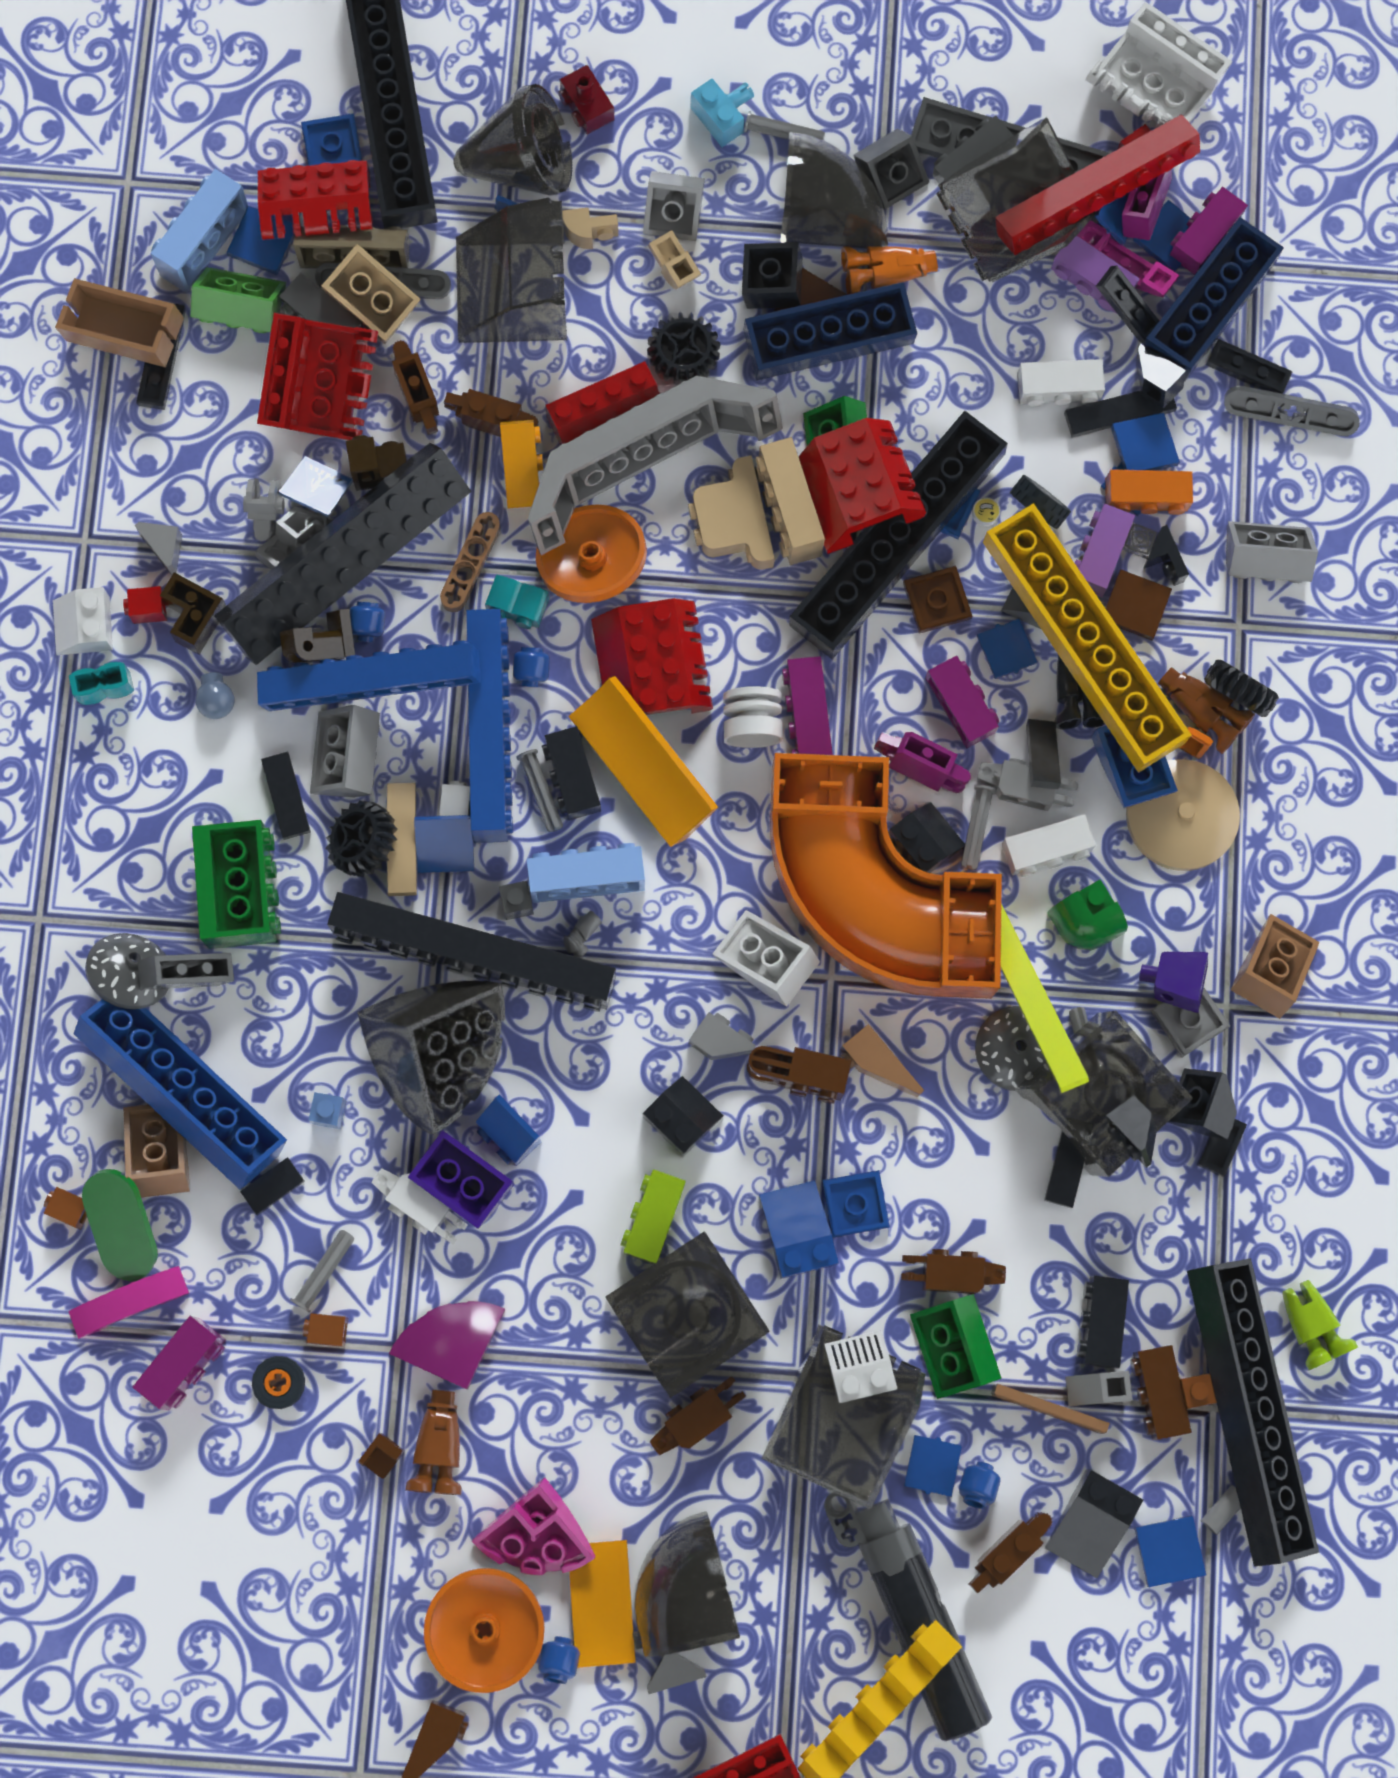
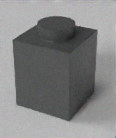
M527 881L499 886L506 920L534 915Z

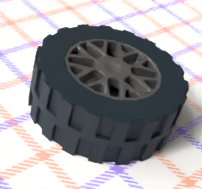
M1024 474L1010 491V494L1025 507L1034 503L1045 521L1055 529H1058L1071 513L1070 509L1053 494Z

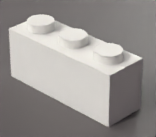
M1102 359L1021 363L1017 372L1020 404H1027L1028 406L1034 407L1052 402L1056 405H1066L1074 401H1082L1084 404H1089L1101 400L1105 392Z
M1086 814L1007 837L1001 844L1012 876L1020 873L1021 877L1032 875L1037 872L1036 868L1046 865L1048 869L1056 868L1064 864L1063 860L1074 858V861L1085 859L1091 856L1090 852L1096 847Z

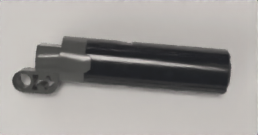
M837 1489L830 1493L825 1499L824 1507L834 1533L843 1546H859L885 1610L893 1622V1629L903 1652L905 1653L915 1642L911 1636L923 1624L928 1628L935 1620L962 1646L945 1604H942L940 1600L941 1597L910 1523L902 1526L899 1525L888 1499L858 1511L856 1503L848 1491ZM840 1496L845 1499L847 1504L845 1511L839 1512L833 1508V1497ZM849 1513L852 1514V1517L847 1520L850 1528L858 1530L854 1536L855 1539L851 1535L846 1536L844 1534L848 1528L846 1521L843 1520L841 1523L838 1521V1519L844 1518ZM962 1646L956 1655L921 1691L937 1733L943 1741L955 1740L971 1734L989 1724L993 1718Z

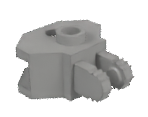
M252 478L247 483L243 510L248 512V519H253L254 537L261 542L273 536L274 520L280 519V514H284L285 500L284 497L279 495V491L282 488L281 480H271L268 497L260 496L259 479Z

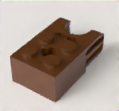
M759 1046L750 1053L747 1073L755 1081L790 1089V1094L806 1097L807 1094L818 1096V1101L834 1104L835 1100L840 1101L845 1093L852 1060L795 1047L792 1053L767 1046Z

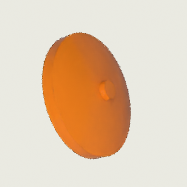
M599 504L586 505L574 509L564 533L566 543L543 555L536 548L537 568L547 588L563 599L578 603H593L607 600L626 590L640 575L647 556L646 541L637 521L619 508Z
M493 1568L469 1570L449 1580L432 1599L424 1622L425 1647L435 1669L454 1686L475 1693L500 1691L521 1680L537 1661L545 1634L543 1612L532 1590L516 1576Z

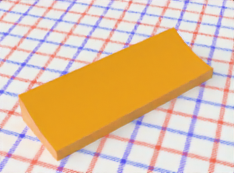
M616 676L609 678L588 700L568 716L670 847L685 841L719 808Z

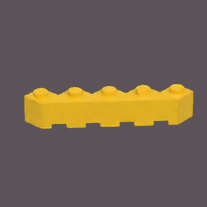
M936 1620L928 1628L923 1624L911 1636L915 1642L900 1658L895 1654L883 1666L887 1672L872 1688L867 1684L855 1696L859 1701L845 1717L839 1714L827 1726L831 1730L827 1737L817 1747L812 1743L800 1755L804 1761L797 1770L805 1778H840L962 1648Z

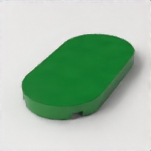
M100 1170L84 1184L82 1202L101 1261L112 1275L121 1280H140L153 1269L158 1258V1249L139 1189L130 1177L126 1178L118 1170Z

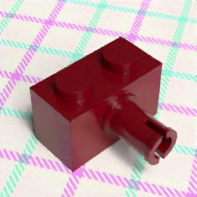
M588 65L559 79V98L564 106L569 105L572 110L573 121L578 128L582 126L586 134L615 120L614 106Z

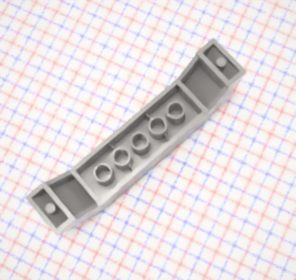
M695 376L550 451L528 516L538 551L543 555L566 543L564 533L576 506L718 432L754 436L758 441H761L782 430L783 426L777 394L774 390Z

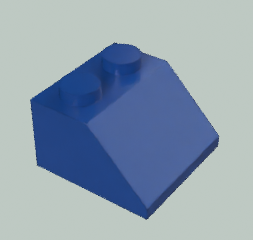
M500 1094L476 1120V1124L480 1127L476 1132L487 1144L493 1141L500 1148L496 1153L507 1165L512 1161L518 1166L542 1143L540 1136Z

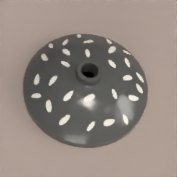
M129 933L112 934L99 940L91 948L87 956L85 972L90 986L98 996L114 1006L125 1009L147 1008L159 1002L169 990H140L138 962H133L130 959L140 961L152 956L166 955L158 945L147 938Z
M1019 1006L1000 1009L984 1021L976 1036L975 1055L981 1071L992 1083L1010 1091H1028L1039 1087L1053 1075ZM1016 1042H1024L1025 1050H1018Z

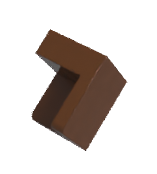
M379 1433L358 1463L366 1466L381 1479H384L405 1450L383 1433Z

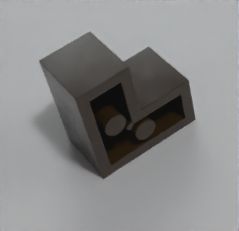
M358 435L353 437L352 440L346 441L350 473L356 491L374 488L407 461L403 442L388 441L383 443L382 446H376L374 437Z
M174 572L160 594L165 606L180 613L170 634L176 643L200 655L219 623L214 615L223 609L226 604L222 597Z

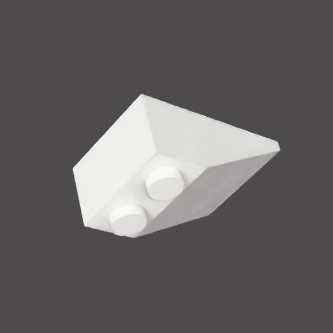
M747 910L713 952L714 957L764 994L786 1007L820 963L811 946Z

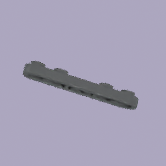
M324 263L317 268L315 281L321 289L322 284L340 263ZM383 266L419 298L443 299L451 291L450 278L443 271Z
M1234 386L1224 396L1226 410L1236 416L1339 436L1354 434L1360 424L1358 413L1353 408L1244 386ZM1291 406H1296L1298 413L1295 412L1292 416H1288L1285 409L1288 410Z

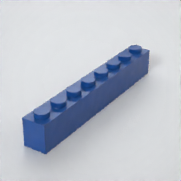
M464 640L455 641L451 646L431 644L422 650L403 648L399 650V653L393 654L375 652L371 657L364 658L359 655H351L342 661L323 659L319 661V664L295 663L291 668L272 666L268 667L267 671L257 672L258 705L269 712L481 683L480 650L469 641Z

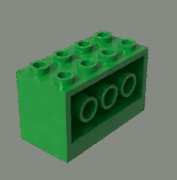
M262 820L192 826L200 940L208 949L277 943V934H281L280 917L276 915L274 907L279 906L278 890L274 888L272 880L277 878L276 862L272 860L270 851H275L274 835L270 833V828H266ZM247 909V910L245 911V913H243L242 915H239V913H240L242 910Z

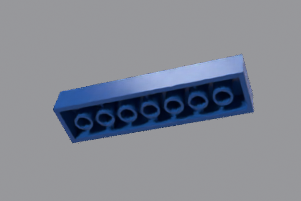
M501 609L466 610L467 641L480 650L481 683L468 685L471 833L474 843L508 842V834L513 833L512 811L507 809V806H513L511 782H507V779L512 778V762L510 755H506V751H511L510 728L506 727V724H511V711L509 700H505V697H510V680L508 672H504V670L510 669L508 645H504V643H509V629L507 618H502Z
M101 999L79 1016L73 1034L239 1190L279 1157L287 1139L147 1008L125 1009Z

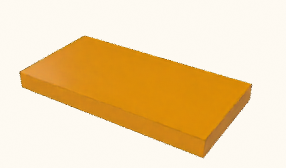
M627 1540L589 1543L596 1557L586 1565L569 1571L574 1646L580 1651L578 1668L636 1663Z

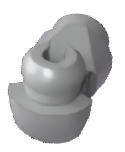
M593 911L580 916L572 932L568 936L564 935L565 949L569 954L573 953L575 957L581 958L587 953L588 948L583 943L588 940L602 923Z

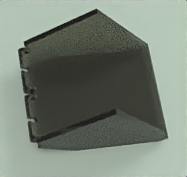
M1047 117L1037 121L965 165L938 185L940 191L936 195L945 211L949 208L952 212L948 217L958 235L962 233L965 235L961 242L970 259L976 256L977 261L973 265L982 281L986 279L989 282L997 281L1067 247L1096 214L1095 211L1076 223L1063 228L1054 235L1045 238L1015 256L999 238L995 220L996 216L1075 173Z
M548 197L506 206L456 237L459 343L567 340L565 300H562L565 298L564 278H553L555 274H564L563 252L557 251L563 249V244H565L562 201H553Z
M818 1325L761 1459L872 1509L920 1407L926 1374L921 1372L920 1368L902 1360L897 1371L893 1369L897 1385L896 1390L839 1403L824 1344L841 1340L843 1333L826 1325L824 1327ZM889 1355L893 1367L896 1357Z

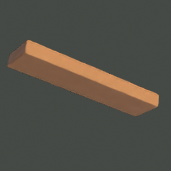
M994 1384L991 1391L992 1396L1099 1434H1105L1108 1431L1109 1422L1012 1388Z

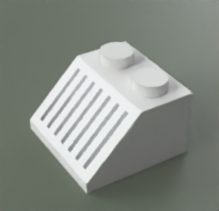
M881 1330L824 1344L839 1403L897 1389L890 1357Z

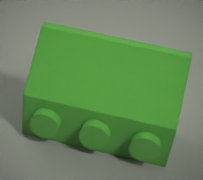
M206 267L192 285L190 317L198 318L204 323H224L230 328L245 327L257 333L271 332L273 314H280L282 301L279 296L286 289V282Z

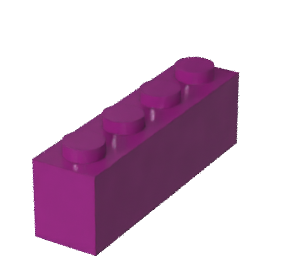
M821 656L788 659L786 668L782 669L783 685H788L789 695L785 696L786 712L792 713V722L788 723L789 738L795 739L796 749L791 750V753L833 755Z

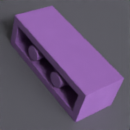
M1074 233L1055 256L1051 267L1057 277L1062 280H1068L1076 286L1079 292L1087 296L1090 295L1099 302L1101 307L1113 312L1115 310L1096 287L1111 266H1118L1135 289L1140 278Z
M1105 503L1100 512L1095 510L1089 524L1094 529L1091 536L1085 535L1080 547V551L1084 552L1081 561L1077 559L1075 561V565L1090 587L1100 597H1103L1107 590L1135 515Z

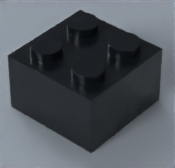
M798 242L744 244L742 296L747 309L801 306L803 257Z

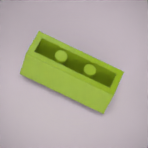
M654 1169L651 1176L645 1174L640 1191L645 1192L641 1203L635 1202L630 1218L635 1219L631 1230H625L620 1246L625 1247V1255L657 1265L686 1183L685 1180Z

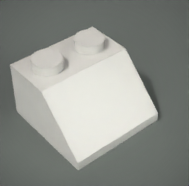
M104 587L75 589L53 600L56 655L113 650L110 597Z

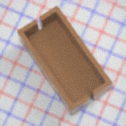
M74 278L66 297V302L79 317H76L69 306L63 305L55 328L67 342L166 367L174 346L170 340H176L184 317L173 303Z

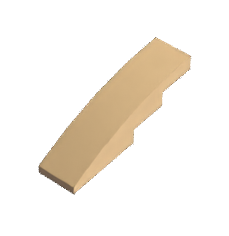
M387 783V811L395 819L393 824L398 828L393 834L398 839L392 843L395 851H390L387 855L389 859L387 861L388 896L417 895V857L414 818L417 817L416 783Z

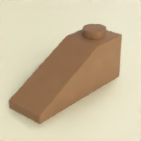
M869 1024L842 1045L840 1049L843 1053L841 1058L852 1060L850 1069L855 1067L858 1072L915 1097L923 1093L924 1089Z

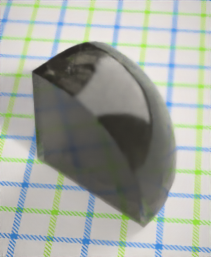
M789 131L780 242H798L800 244L839 247L850 246L852 248L865 249L867 247L888 246V227L882 201L872 181L860 165L844 151L827 141L811 135Z
M472 980L426 986L390 997L357 1012L368 1053L386 1091L410 1121L433 1135L456 1121L462 1115L461 1111L471 1100L475 1101L486 1086L499 1057L503 1038L500 1037L502 1021H505V1000L502 984Z
M707 1511L689 1516L671 1526L652 1545L641 1564L634 1592V1612L638 1631L632 1632L636 1650L642 1649L644 1657L673 1654L740 1638Z

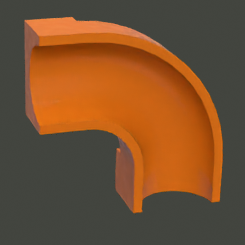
M775 753L771 772L770 841L773 862L785 898L796 918L811 938L834 960L850 971L889 989L934 997L992 999L1000 989L1002 874L944 872L943 875L927 873L908 863L898 853L890 839L886 819L888 814L889 757Z

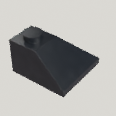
M1184 1068L1166 1122L1209 1137L1228 1139L1237 1110L1227 1075L1222 1072Z

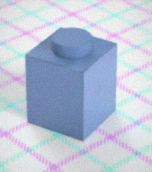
M314 1092L308 1121L313 1125L341 1130L347 1101L343 1097Z

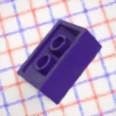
M443 1130L408 1176L410 1180L477 1229L492 1215L515 1185L511 1179Z

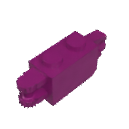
M882 732L874 746L876 751L889 757L890 769L937 792L942 787L950 792L960 794L965 789V785L971 780L969 770L967 771L962 766L954 763L958 754L914 732H905L902 738Z

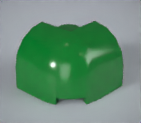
M1101 879L1066 897L1047 912L1065 942L1078 949L1090 951L1098 949L1125 934L1128 929L1126 918L1119 903L1114 902Z

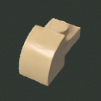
M589 207L562 210L564 233L571 243L580 248L593 249V239L609 240L614 236H618L617 214L590 217Z
M672 230L648 244L650 251L662 269L661 274L673 289L677 290L701 276L688 251H684Z

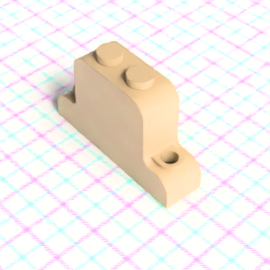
M752 455L740 457L734 461L732 469H728L729 481L701 486L695 490L693 503L688 504L690 519H696L697 529L693 530L696 546L701 545L703 553L708 557L745 552L748 563H751L754 568L759 570L773 568L775 558Z

